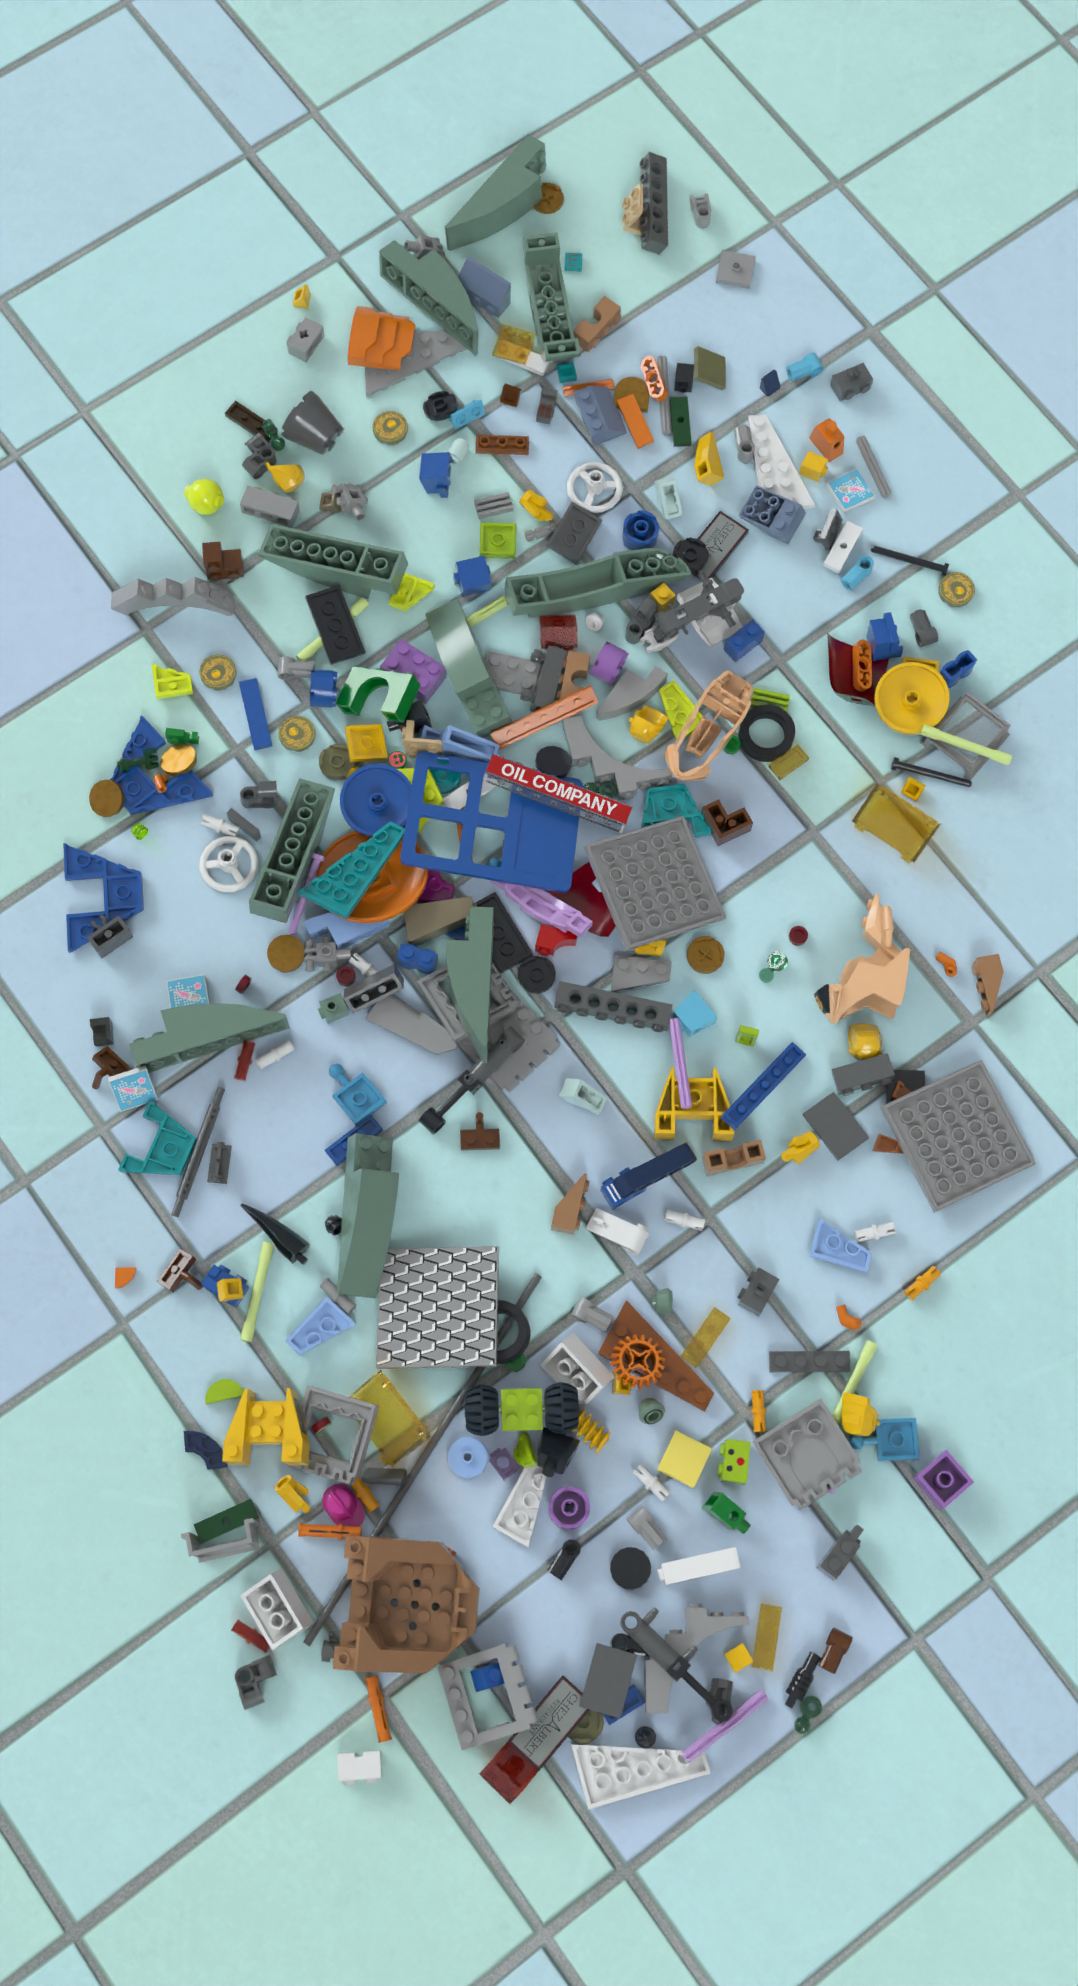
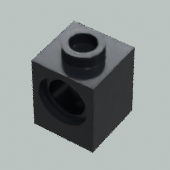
M677 363L674 391L681 393L692 392L694 364Z

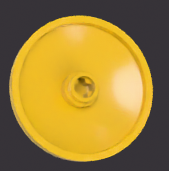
M918 662L902 663L892 667L881 677L875 691V708L882 722L893 731L905 735H918L921 733L924 724L935 728L943 720L949 706V689L942 675L934 668Z

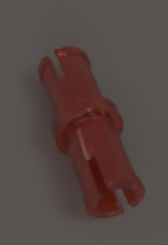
M243 1041L240 1057H237L238 1065L234 1079L246 1081L249 1066L253 1062L251 1058L256 1043Z
M239 1619L236 1621L231 1631L247 1640V1644L251 1643L264 1653H267L270 1646L265 1637L258 1633L256 1628H250Z

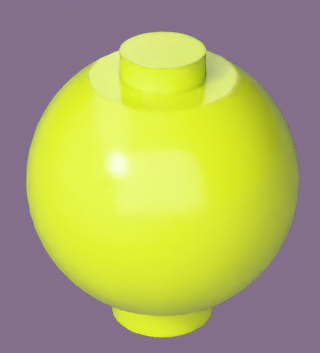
M199 479L192 483V485H188L184 491V496L188 499L190 507L201 515L214 514L224 503L221 487L211 479Z

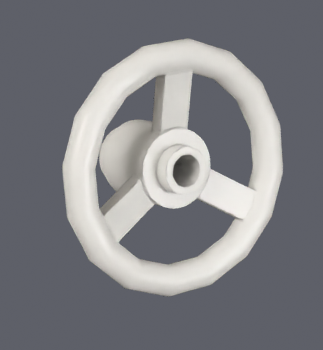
M590 462L578 466L570 474L567 482V494L570 500L590 513H602L613 508L620 501L623 492L622 479L617 471L609 465L600 462ZM592 469L605 471L612 476L614 481H604V475L598 470H593L589 474L586 471ZM578 476L586 482L588 494L584 503L574 493V483ZM603 489H616L614 497L609 502L599 506H591L595 495L601 494Z
M223 836L213 840L205 847L200 857L199 870L203 880L211 888L220 892H236L246 888L254 880L259 870V858L255 848L247 840L237 836ZM223 844H235L232 850H222L218 854V860L207 861L210 853L216 847ZM243 848L249 853L252 860L251 870L244 879L237 869L239 865L237 857ZM221 868L222 871L231 873L237 883L223 885L215 882L210 877L207 869Z

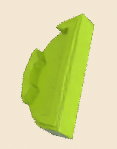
M221 1379L214 1382L208 1388L205 1395V1404L242 1397L244 1390L233 1380Z
M524 1431L518 1437L519 1442L516 1449H513V1458L519 1465L531 1468L538 1463L530 1436Z

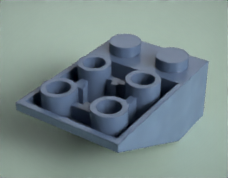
M756 485L738 516L771 537L789 544L806 512L801 504Z

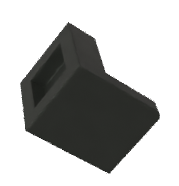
M109 1017L90 1019L94 1045L114 1044L111 1019Z

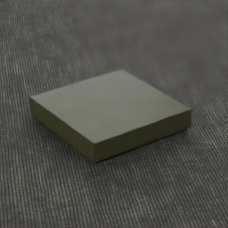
M699 346L694 348V380L719 390L725 389V357Z

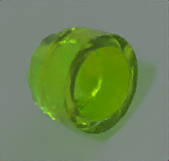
M138 823L132 826L131 833L137 840H141L147 835L148 828Z

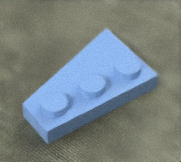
M819 1218L809 1257L867 1273L872 1253Z
M326 1297L285 1342L301 1355L354 1326L356 1323Z

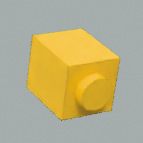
M808 451L801 464L799 474L819 482L821 476L825 477L829 467L826 466L828 459Z
M665 583L650 593V599L658 606V613L663 610H669V604L674 606L676 595Z

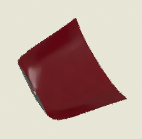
M827 632L829 678L832 690L838 697L848 702L875 706L876 687L881 677L886 673L889 659L877 661L872 659V685L867 690L860 692L853 685V645L839 641ZM859 662L860 668L865 670V664Z
M587 862L572 873L571 887L568 892L550 891V893L592 921V927L588 930L590 933L600 937H609L616 925L602 892H599L592 884L596 877L590 862Z

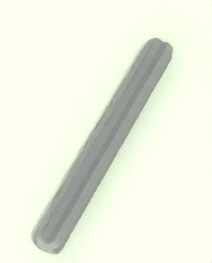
M659 356L657 362L668 390L666 399L660 402L662 434L665 436L671 435L672 432L667 357Z

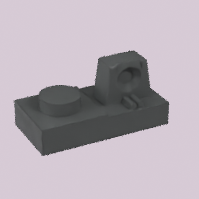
M830 509L828 516L825 518L824 528L816 529L813 536L814 541L822 543L825 549L832 548L843 521L837 509Z

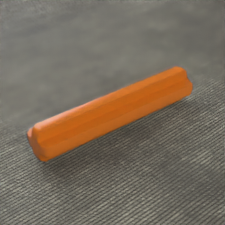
M613 379L563 386V395L565 397L573 396L574 391L590 385L606 387L612 390L614 389Z

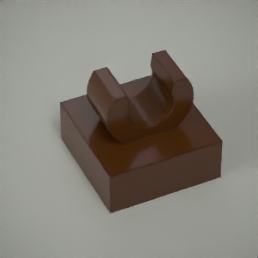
M505 383L500 402L517 407L522 389Z

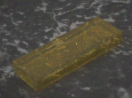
M714 1307L680 1357L697 1368L731 1318Z
M762 1603L760 1605L752 1668L773 1671L782 1607Z

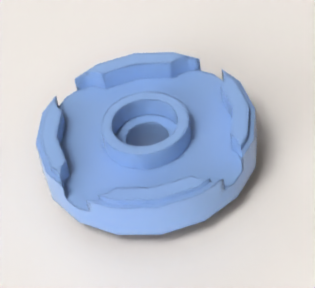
M463 1437L456 1440L450 1446L447 1454L451 1471L464 1479L480 1475L488 1462L485 1446L478 1439L472 1437ZM465 1454L471 1455L470 1461L464 1460Z

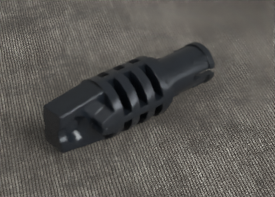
M811 1651L802 1668H797L785 1691L789 1694L785 1705L791 1709L794 1707L797 1699L801 1702L803 1701L814 1680L813 1673L821 1660L820 1656Z

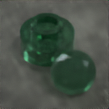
M269 418L263 421L262 431L265 436L269 435L272 439L271 446L276 451L283 450L285 441L282 437L278 436L277 429L272 420Z
M610 781L601 783L599 787L592 782H588L583 786V789L609 799H614L617 793V787ZM605 788H609L611 792H607Z
M781 951L772 952L767 960L769 967L763 968L759 972L760 980L764 983L771 982L774 978V971H781L787 966V956Z
M815 1696L805 1697L800 1703L802 1717H798L794 1722V1728L799 1734L808 1733L811 1728L809 1720L820 1715L822 1711V1704ZM809 1703L815 1705L814 1711L809 1709Z

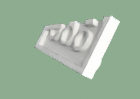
M537 1465L523 1469L492 1526L494 1529L526 1547H529L546 1481V1476L542 1473L543 1468Z

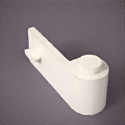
M598 1208L595 1209L585 1228L619 1244L624 1250L636 1256H639L650 1235L645 1226L641 1224L633 1225Z

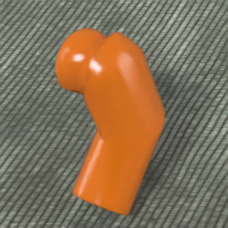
M156 774L154 776V784L159 793L167 790L165 784L168 779L165 774Z
M940 951L936 960L943 963L947 976H955L957 974L956 961Z
M846 1305L836 1307L842 1326L850 1330H856L861 1327L862 1322L859 1318L848 1315Z

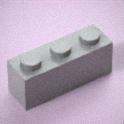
M247 486L240 502L242 513L289 528H293L299 513V504L294 498H286L275 492L263 491L259 487Z

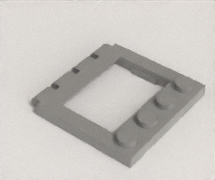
M492 963L491 996L499 1007L493 1010L490 1009L489 1025L515 1012V1007L520 1004L514 993H509L511 989L504 978H500L501 974L494 963ZM446 965L417 980V985L456 1043L468 1036L461 1026L454 1006L439 985V982L448 978Z
M307 1385L301 1406L307 1431L314 1409L361 1422L359 1433L356 1435L350 1463L310 1451L309 1466L289 1467L299 1470L304 1469L305 1472L318 1476L321 1474L324 1478L334 1481L338 1480L340 1483L352 1486L355 1478L359 1479L380 1406Z
M505 1643L437 1666L462 1750L533 1728L532 1723L539 1721L535 1707L527 1708V1704L533 1702L528 1685L521 1687L520 1684L526 1681L522 1664L516 1666L514 1664V1661L520 1660L516 1645L509 1647V1644ZM497 1658L516 1721L512 1723L506 1722L478 1733L460 1670L468 1667L473 1668Z

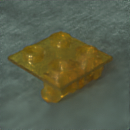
M502 325L492 356L526 365L530 350L534 347L533 341L536 334Z

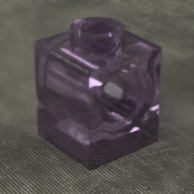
M498 1448L490 1454L491 1459L489 1463L503 1481L520 1469V1466L506 1448L502 1450ZM502 1457L507 1458L509 1461V1465L506 1468H500L497 1465V1461Z

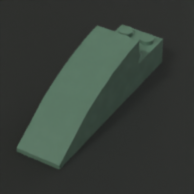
M528 134L445 226V234L449 251L485 239L503 230L524 216L534 205L541 201V176L539 175L546 169L545 143Z
M395 240L379 250L380 276L476 356L478 354L479 330L471 302L462 283L447 262L434 249L418 260L415 255H412L403 245H400Z
M270 524L258 553L259 557L299 576L328 587L340 585L343 592L364 598L369 597L371 590L396 595L408 566V561L402 551Z
M457 598L426 613L433 639L456 695L462 701L477 736L485 738L491 735L490 732L513 722L459 599Z
M299 778L250 897L249 909L251 914L287 923L294 903L299 902L300 896L297 891L302 887L304 888L314 860L311 858L312 854H317L335 788Z
M470 907V914H466L467 929L465 931V940H445L447 975L453 1004L461 1026L483 1063H488L494 911L493 907Z
M222 1003L186 1005L161 1010L167 1032H156L152 1037L146 1039L144 1037L137 1038L129 1046L135 1066L139 1068L146 1065L148 1073L290 1029L286 1014L246 1005Z
M358 1133L348 1137L337 1294L376 1298L387 1257L398 1191L399 1173L391 1172L392 1138Z

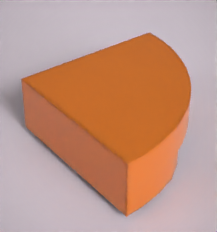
M115 1268V1288L118 1289L126 1286L135 1277L137 1268Z

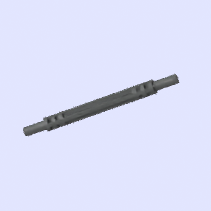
M222 1087L217 1088L213 1102L209 1104L176 1194L177 1200L171 1213L174 1217H179L184 1201L189 1196L220 1111L219 1105L225 1089Z

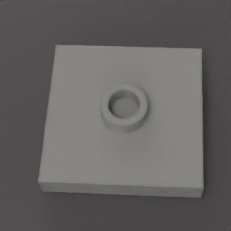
M722 250L716 283L750 289L756 256Z

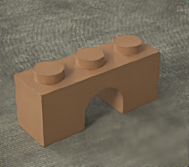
M604 296L594 307L593 318L599 322L591 324L583 319L573 330L574 337L578 338L579 346L587 352L597 347L600 339L606 336L611 327L620 321L621 307Z
M568 651V657L564 658L562 668H565V673L561 674L559 685H562V690H558L556 701L584 688L574 685L572 681L576 678L587 679L590 654Z
M761 1140L744 1143L740 1147L731 1150H723L722 1148L705 1152L702 1156L706 1176L763 1164L766 1159Z

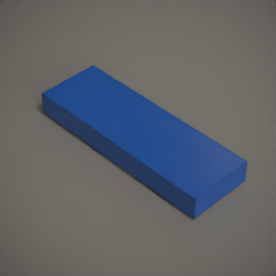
M371 1115L325 1149V1152L334 1164L338 1166L346 1160L348 1137L356 1133L377 1136L383 1129Z

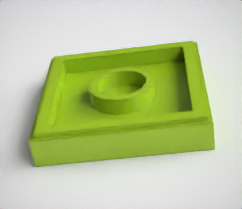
M480 522L479 556H485V558H515L516 523Z

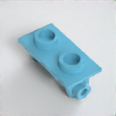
M473 400V402L465 405L463 409L459 408L455 413L451 414V417L448 419L450 422L452 421L455 430L485 415L482 400Z

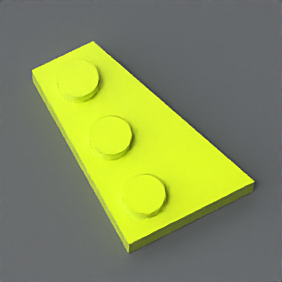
M673 680L659 689L658 693L666 715L669 717L668 720L675 740H677L681 728L694 708V704ZM699 711L685 738L692 734L703 717Z

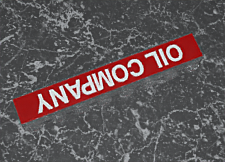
M492 754L483 777L484 782L622 834L633 808L625 802H619L607 795H600L591 789L579 787L573 782L563 781L554 775L542 773L538 769L526 767L520 762H513L501 755Z

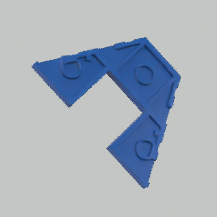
M143 715L140 716V721L122 753V758H125L127 761L144 757L143 750L150 748L159 750L166 744V741ZM116 766L114 775L110 778V780L122 786L123 795H125L124 808L131 815L213 796V793L192 770L184 775L181 773L166 784L167 790L163 793L157 791L155 784L139 766L129 768L127 773L119 772Z
M63 843L65 880L75 881L103 878L105 911L66 914L68 952L72 953L89 943L87 937L97 931L91 925L93 920L96 925L103 927V921L99 917L102 914L108 923L117 916H120L123 922L142 912L144 910L143 883L140 871L129 869L124 865L113 863L95 854L92 855L85 850H79Z

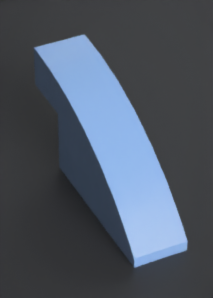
M424 725L419 729L417 736L420 739L441 740L443 742V755L481 762H490L492 755L497 756L500 746L451 725L443 731Z
M333 913L315 916L303 921L310 939L313 940L329 932L333 942H336L337 948H347L390 927L389 920L377 923H356L339 918Z

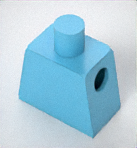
M695 990L673 1012V1018L680 1020L681 1032L684 1030L689 1037L714 1025L718 1018Z

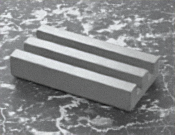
M509 492L474 500L479 519L513 511ZM508 504V506L497 508L498 506Z

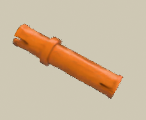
M300 1523L298 1530L299 1537L337 1538L340 1541L346 1539L347 1535L361 1536L362 1526H343L340 1523L338 1526ZM311 1530H322V1531H328V1532H319V1531H311Z
M378 1675L364 1678L369 1695L367 1700L371 1704L378 1742L392 1740L383 1703L384 1694H381Z

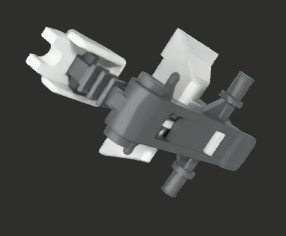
M705 572L700 573L698 577L701 579V583L677 594L680 606L674 608L672 604H669L670 611L663 610L657 614V622L659 624L644 632V637L640 639L641 645L644 643L650 645L646 647L645 652H658L678 639L677 634L680 629L688 635L685 626L689 623H692L697 633L709 647L728 639L742 628L738 616L733 610L735 603L741 600V595L744 593V588L737 578H733L718 586L712 577L708 578Z

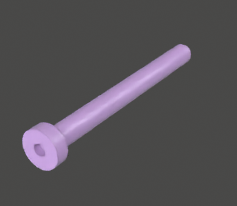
M315 853L312 854L311 858L314 860L304 888L316 877L320 863L324 862L325 857ZM301 896L288 930L292 935L296 933L307 899Z

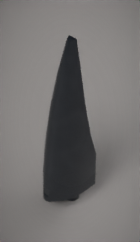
M241 1204V1207L263 1229L284 1257L292 1264L297 1260L302 1265L306 1264L308 1259L303 1254L310 1247V1244L305 1239L273 1217L253 1207Z

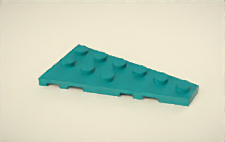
M390 821L374 833L372 838L365 843L362 842L356 850L346 854L326 869L324 874L314 878L305 888L302 887L298 890V895L347 920L403 840L405 828Z

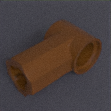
M833 1627L827 1638V1646L818 1666L835 1674L843 1655L847 1653L853 1637Z

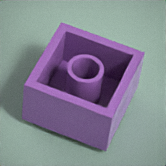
M947 1450L941 1452L912 1478L938 1510L946 1508L974 1483Z

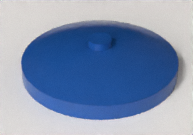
M371 764L354 771L342 786L340 793L342 815L354 831L370 838L390 821L404 828L412 785L401 771L392 766Z

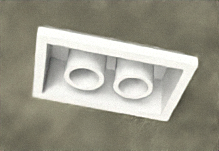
M574 1333L563 1340L540 1365L556 1383H569L577 1388L579 1408L581 1410L615 1378Z
M283 1569L269 1574L240 1595L272 1650L314 1624Z

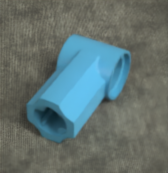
M810 353L803 360L786 366L787 376L791 381L808 375L814 377L824 370L816 353Z
M861 556L858 562L841 579L843 587L853 591L864 578L870 576L874 565L873 559L869 556ZM861 565H866L868 568L864 569Z

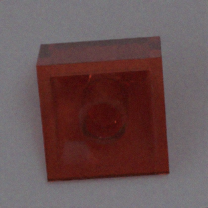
M576 615L539 617L541 649L546 650L549 645L558 646L564 650L578 648Z
M506 1742L479 1775L511 1804L538 1773V1770Z

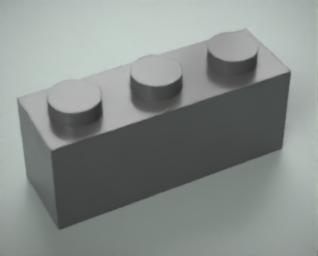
M393 964L345 988L343 999L354 1014L404 989V978L396 965Z
M888 1053L831 1069L838 1095L843 1094V1096L851 1095L854 1093V1090L862 1089V1091L873 1088V1085L879 1083L880 1085H887L895 1077Z

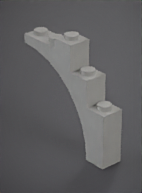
M193 577L182 584L169 578H165L155 584L136 579L112 592L111 609L127 615L152 607L184 606L206 609L230 616L234 612V597L211 588L209 582L197 577Z
M581 716L563 719V731L569 755L572 759V767H584L591 763L595 783L605 784L614 780L618 800L633 799L637 796L639 788L645 790L654 785L665 786L671 782L672 773L669 768L659 770L641 769L626 765L612 758L593 741L585 728Z
M700 1603L690 1604V1608H685V1634H682V1630H669V1634H665V1641L679 1655L683 1656L693 1645L697 1646L702 1640L718 1631L730 1627L749 1625V1616H744V1612H731V1616H723V1612H711V1616H707V1608H702ZM650 1656L649 1660H644L645 1713H668L669 1693L673 1678Z

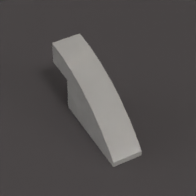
M655 666L645 680L626 669L597 711V719L600 721L618 717L640 707L661 689L667 681L668 673Z

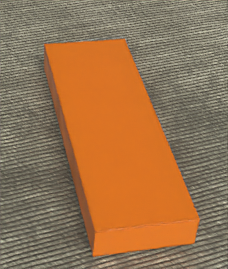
M634 394L617 400L618 407L637 449L654 443V439Z

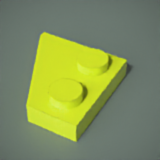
M405 573L397 594H392L389 600V606L406 612L433 591L435 584Z
M152 664L156 699L193 694L190 674L177 672L170 668L164 669L158 667L157 664Z

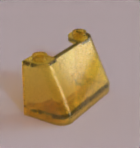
M879 783L875 785L852 820L855 823L854 827L861 832H864V830L871 832L902 854L901 858L908 863H911V861L915 863L942 825Z
M381 1369L349 1396L380 1406L370 1439L380 1451L381 1455L379 1458L385 1466L389 1464L393 1468L431 1438L427 1429Z

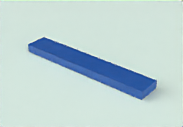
M792 1042L720 1118L735 1131L798 1065L806 1054Z

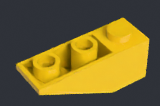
M713 431L698 439L694 463L697 480L709 486H713L725 478Z

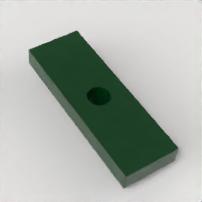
M688 396L670 397L673 447L691 446Z
M249 1499L193 1525L200 1543L204 1544L245 1525V1519L253 1518L257 1520L259 1516L252 1499ZM225 1518L230 1519V1523L228 1525H224L223 1523Z

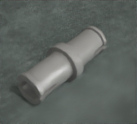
M329 1278L322 1282L320 1288L332 1298L331 1301L334 1304L337 1303L347 1314L353 1312L357 1306L346 1295L337 1294V1286Z

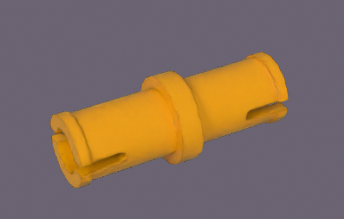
M931 1266L925 1274L918 1276L916 1282L904 1291L906 1297L911 1296L909 1300H915L921 1292L927 1291L930 1288L929 1285L941 1276L938 1269L935 1271V1266Z
M764 1390L751 1391L753 1432L767 1431L765 1422L767 1409L764 1406Z
M361 1477L359 1479L355 1478L352 1488L357 1493L355 1496L361 1499L370 1513L379 1507L380 1504L370 1492L371 1488L369 1485L366 1486L361 1481Z

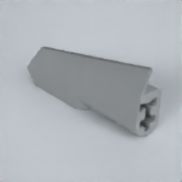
M395 994L378 1001L367 1016L368 1021L435 1055L456 1049V1043L443 1026L425 1013H419Z

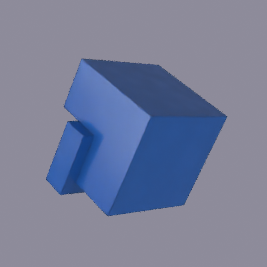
M450 452L422 453L419 480L427 494L439 493L441 498H448L449 485H451L450 463H453Z
M485 556L456 562L457 573L453 574V580L455 585L459 584L462 597L490 591L491 572L489 565L487 566Z
M891 612L884 613L882 619L870 620L866 638L871 645L873 661L901 657L903 645L899 646L897 625L894 624Z

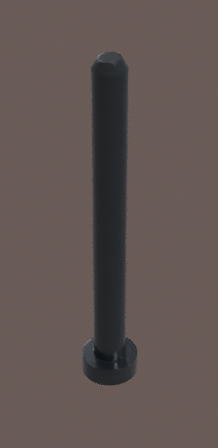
M875 545L870 550L876 554L942 572L941 575L946 576L949 567L948 563L941 565Z
M894 757L891 770L898 768L965 787H971L972 785L971 780L899 761L897 757Z

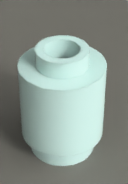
M457 438L451 444L448 450L453 458V463H450L451 465L462 464L469 451V444L466 440Z

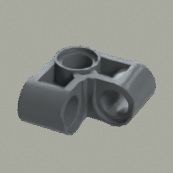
M257 433L244 443L253 454L243 461L242 467L254 479H259L268 471L265 465L266 462H269L271 466L276 465L275 451L260 433Z
M645 598L635 610L634 617L626 628L625 639L628 643L637 644L640 642L644 632L653 626L658 606L652 599Z
M259 781L258 786L244 787L240 792V801L245 808L276 807V781ZM246 795L253 796V798L249 800L245 799L244 797Z
M271 1655L240 1667L235 1673V1681L244 1710L265 1702L258 1682L277 1675ZM244 1670L249 1671L251 1675L247 1683H242L239 1679L240 1673Z

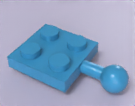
M333 1064L330 1066L329 1075L334 1079H338L344 1086L333 1094L332 1097L355 1126H358L387 1103L386 1099L363 1072L350 1082L344 1075L342 1065Z
M916 1418L878 1419L880 1425L876 1426V1436L863 1437L851 1434L848 1439L853 1449H860L864 1445H876L878 1461L919 1460Z

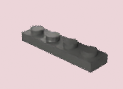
M850 1351L769 1352V1373L851 1371Z

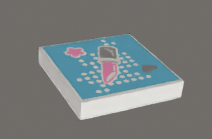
M858 468L826 483V487L843 513L875 499L874 493Z
M204 974L166 981L170 1008L209 1004Z
M146 1065L108 1077L120 1112L149 1103V1100H158Z

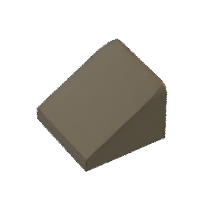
M332 491L322 493L319 509L341 512V506L336 503L337 497L341 496L340 493L333 494Z

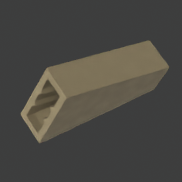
M472 896L412 905L404 912L408 943L419 946L447 932L465 926L466 914H470V907H477V902L473 903Z

